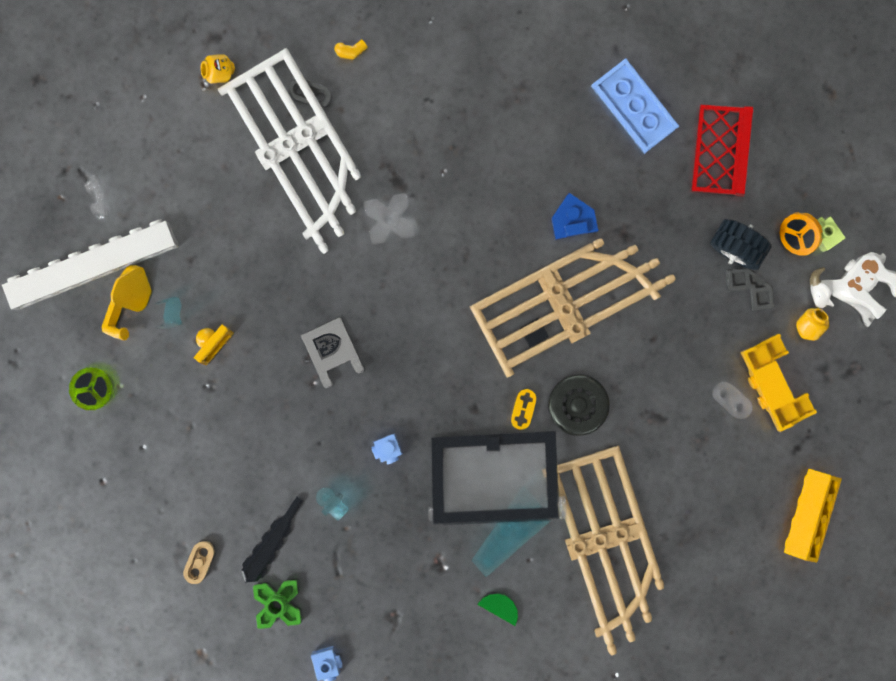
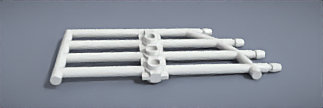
M285 48L218 88L221 96L229 94L260 149L255 151L259 161L265 170L273 169L306 225L307 229L302 232L306 240L313 237L320 251L325 254L329 249L327 244L324 243L319 230L329 222L338 237L344 235V231L339 226L334 213L340 201L346 206V210L350 215L356 213V208L345 191L348 170L351 171V175L355 180L360 179L361 174L356 169L354 161L289 50ZM282 60L287 64L316 114L307 121H304L273 68L275 64ZM266 71L297 124V127L287 133L254 79L255 76ZM245 82L249 85L278 135L277 139L268 144L235 89ZM327 134L341 156L338 177L317 143V140ZM307 146L311 148L336 191L329 205L298 154V151ZM288 157H291L324 213L315 223L279 164Z

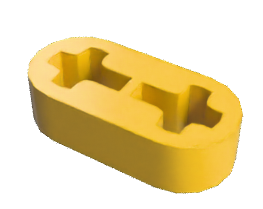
M523 389L517 394L511 416L512 425L519 430L526 429L530 425L536 404V395L529 389ZM526 392H528L532 402H528L525 409L522 408L523 400L520 397L521 395L525 396ZM521 410H524V418L527 419V422L518 426L515 417H519Z

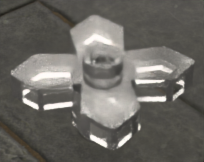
M405 193L394 195L388 207H385L377 199L364 202L366 215L378 221L370 230L373 245L385 243L391 230L402 239L414 237L413 224L401 217L409 207ZM387 216L394 218L392 223H386L385 219Z

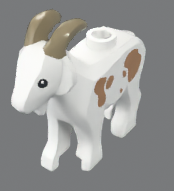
M874 252L867 253L856 261L852 259L844 267L846 272L839 280H820V275L825 268L816 269L810 276V289L815 306L819 309L824 308L826 305L834 307L833 302L830 300V297L833 296L854 307L862 316L863 323L866 327H869L875 318L879 319L887 310L875 301L869 292L880 281L890 286L891 293L896 298V272L886 269L883 265L886 261L884 253L879 255Z

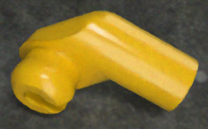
M361 39L354 46L345 45L342 42L337 43L334 50L340 58L353 60L364 52L368 46Z

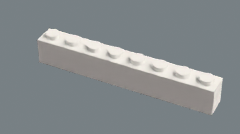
M162 219L153 221L148 228L142 230V227L129 231L130 235L122 237L118 235L109 239L110 243L101 245V243L88 247L89 251L82 254L81 251L74 252L68 255L69 259L64 261L57 259L49 262L46 268L40 269V267L27 271L28 275L23 277L16 275L8 278V283L2 284L10 308L12 310L22 309L124 269L129 265L137 264L179 247L170 223L162 221Z

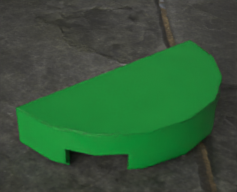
M501 593L489 594L482 597L477 603L478 606L516 626L518 611L514 601L507 595Z

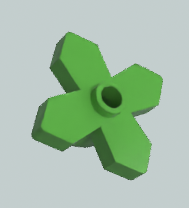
M297 580L284 581L277 592L268 583H260L253 586L254 599L265 605L256 615L258 629L271 628L278 617L288 626L301 624V610L289 603L299 593ZM274 601H278L281 607H276Z

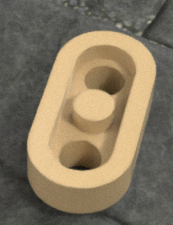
M201 541L193 547L183 572L187 582L198 584L205 579L215 555V548L210 542ZM202 548L207 549L208 554L206 556L201 554ZM193 568L199 570L198 576L193 575Z

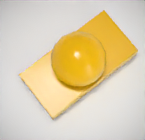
M223 324L216 332L211 328H203L198 331L196 342L201 349L194 356V359L205 366L208 365L232 337L234 332Z

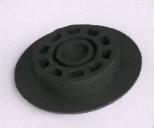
M572 375L564 378L553 388L549 398V413L553 422L562 431L571 435L582 436L593 433L603 425L609 413L610 403L605 388L590 376ZM577 388H583L582 392H577ZM573 389V393L569 395L568 392ZM587 390L591 393L590 396L585 394ZM564 396H566V397H567V400H566V402H565V403H564V402H562V401H563V398H564ZM592 398L595 399V404H592ZM562 406L566 407L565 412H563ZM592 407L595 408L593 414L590 412ZM567 414L572 416L571 420L566 417ZM589 415L590 418L585 421L584 417ZM575 418H580L581 422H575Z

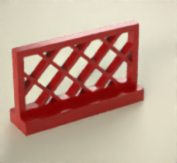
M700 105L692 192L729 194L744 197L753 107ZM704 110L714 111L719 118L709 125L704 120ZM730 112L739 113V121L732 127L724 119ZM722 120L729 129L719 137L712 127ZM703 123H704L707 128H705V129L702 131V129H703ZM738 126V132L736 133L734 128ZM710 130L717 139L709 146H706L701 139L702 135ZM729 132H732L737 138V142L728 148L722 141V138ZM719 141L727 151L716 158L710 151V148ZM701 145H702L705 149L700 152ZM736 147V152L734 155V153L731 150H733ZM707 151L715 161L704 168L699 159ZM729 153L735 159V162L727 170L719 160ZM717 163L724 173L717 179H714L707 170ZM700 166L702 171L698 174V169ZM732 169H734L733 176L729 173ZM706 173L712 183L707 187H697V179ZM727 174L733 181L732 189H722L717 182Z

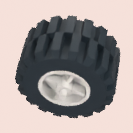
M724 219L710 242L718 253L729 259V264L732 265L734 262L751 270H759L772 247L767 238L753 229V225L747 226L731 219Z

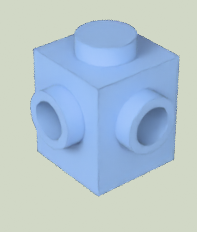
M395 433L375 440V446L371 447L375 459L380 458L381 463L386 461L387 465L400 460L398 456L403 454Z
M334 646L313 651L311 654L317 680H336V676L340 674V668H343L340 655L336 656Z

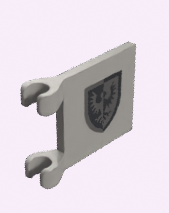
M340 317L301 335L325 388L333 385L327 371L348 361H351L357 374L364 371V367Z

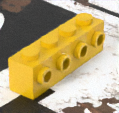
M808 469L804 477L801 495L797 501L796 513L791 521L789 537L785 541L784 553L806 561L818 562L842 478Z

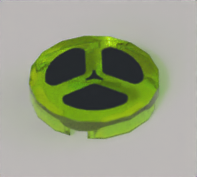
M86 367L79 370L72 377L69 383V394L72 401L79 408L98 410L107 405L112 398L114 385L111 377L103 370Z

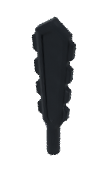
M296 496L284 516L280 517L279 520L273 521L270 526L271 531L265 532L261 538L262 543L257 544L252 550L253 555L247 557L243 562L241 572L245 583L257 582L260 578H264L268 571L267 565L272 564L275 559V551L280 550L282 547L283 537H287L291 531V520L304 502L300 497Z

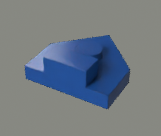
M568 193L551 218L555 240L598 232L595 210L571 193Z

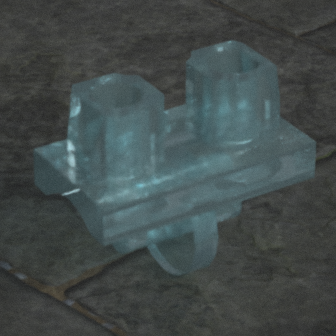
M326 487L317 492L316 500L319 505L325 507L321 511L325 516L330 513L339 521L349 510L341 501L344 498L341 493L335 497L334 491Z

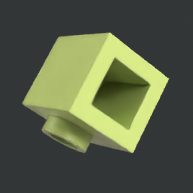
M831 216L825 219L823 217L817 219L823 231L821 233L822 243L819 246L822 252L828 251L845 239V236Z

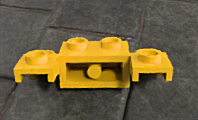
M776 334L740 353L749 369L750 377H748V381L752 389H756L760 396L757 397L761 408L769 412L777 430L781 432L817 413V411L814 409L808 393H804L796 398L793 397L777 361H774L789 354L780 338L781 335Z

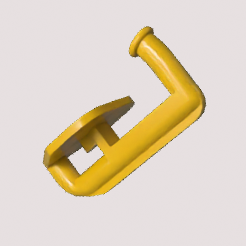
M129 265L124 269L120 277L116 279L111 292V302L102 324V331L105 334L122 341L129 338L128 329H118L115 326L122 307L140 312L147 306L151 295V288L143 267Z

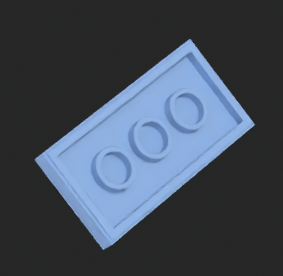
M626 58L591 85L644 154L679 127L674 118Z

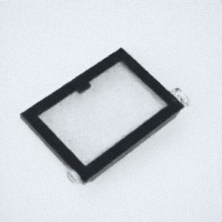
M556 431L433 437V507L428 508L429 521L433 520L434 525H463L566 519V497H559Z

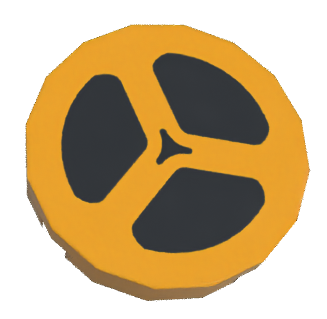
M795 212L783 220L780 225L779 234L785 248L791 253L801 256L808 255L818 249L822 243L821 233L823 231L818 220L811 214Z

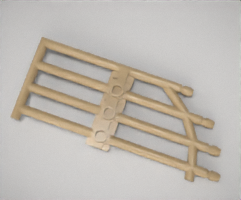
M601 238L469 307L508 378L515 374L512 368L566 339H569L572 344L591 334L588 327L649 295L653 300L661 297L658 290L672 284L676 280L673 274L668 275L664 279L652 284L644 273L660 264L658 258L635 267L624 261V259L638 251L636 245L630 246L627 250H622L615 255L594 252L595 249L604 245V241ZM579 258L600 261V263L564 282L557 271ZM613 265L627 272L574 301L568 291L569 288ZM635 278L643 285L644 289L583 320L578 310L583 305ZM538 280L544 291L543 293L487 322L481 311L482 309ZM546 300L549 301L554 310L553 312L497 341L491 329ZM557 319L559 320L564 331L507 360L502 348Z
M619 445L557 465L558 500L571 538L565 539L571 561L576 559L579 561L600 627L594 629L596 637L603 635L610 655L617 654L611 630L619 625H623L628 641H635L630 617L638 607H640L643 613L644 621L646 623L652 621V615L649 612L646 594L652 578L655 579V585L658 590L664 589V582L661 579L662 576ZM612 456L614 457L633 515L632 518L620 521L601 460ZM593 463L612 521L611 525L602 528L599 527L580 469L581 466ZM544 469L542 472L544 478H546V469ZM569 470L573 472L592 530L580 535L559 475ZM637 539L641 540L648 561L642 582H640L628 542ZM615 546H620L636 595L627 608L607 549ZM599 552L619 616L610 622H607L586 557Z

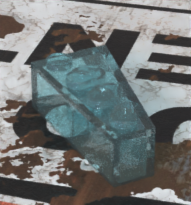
M524 485L508 507V509L543 508ZM550 521L497 523L471 561L485 577L489 576Z

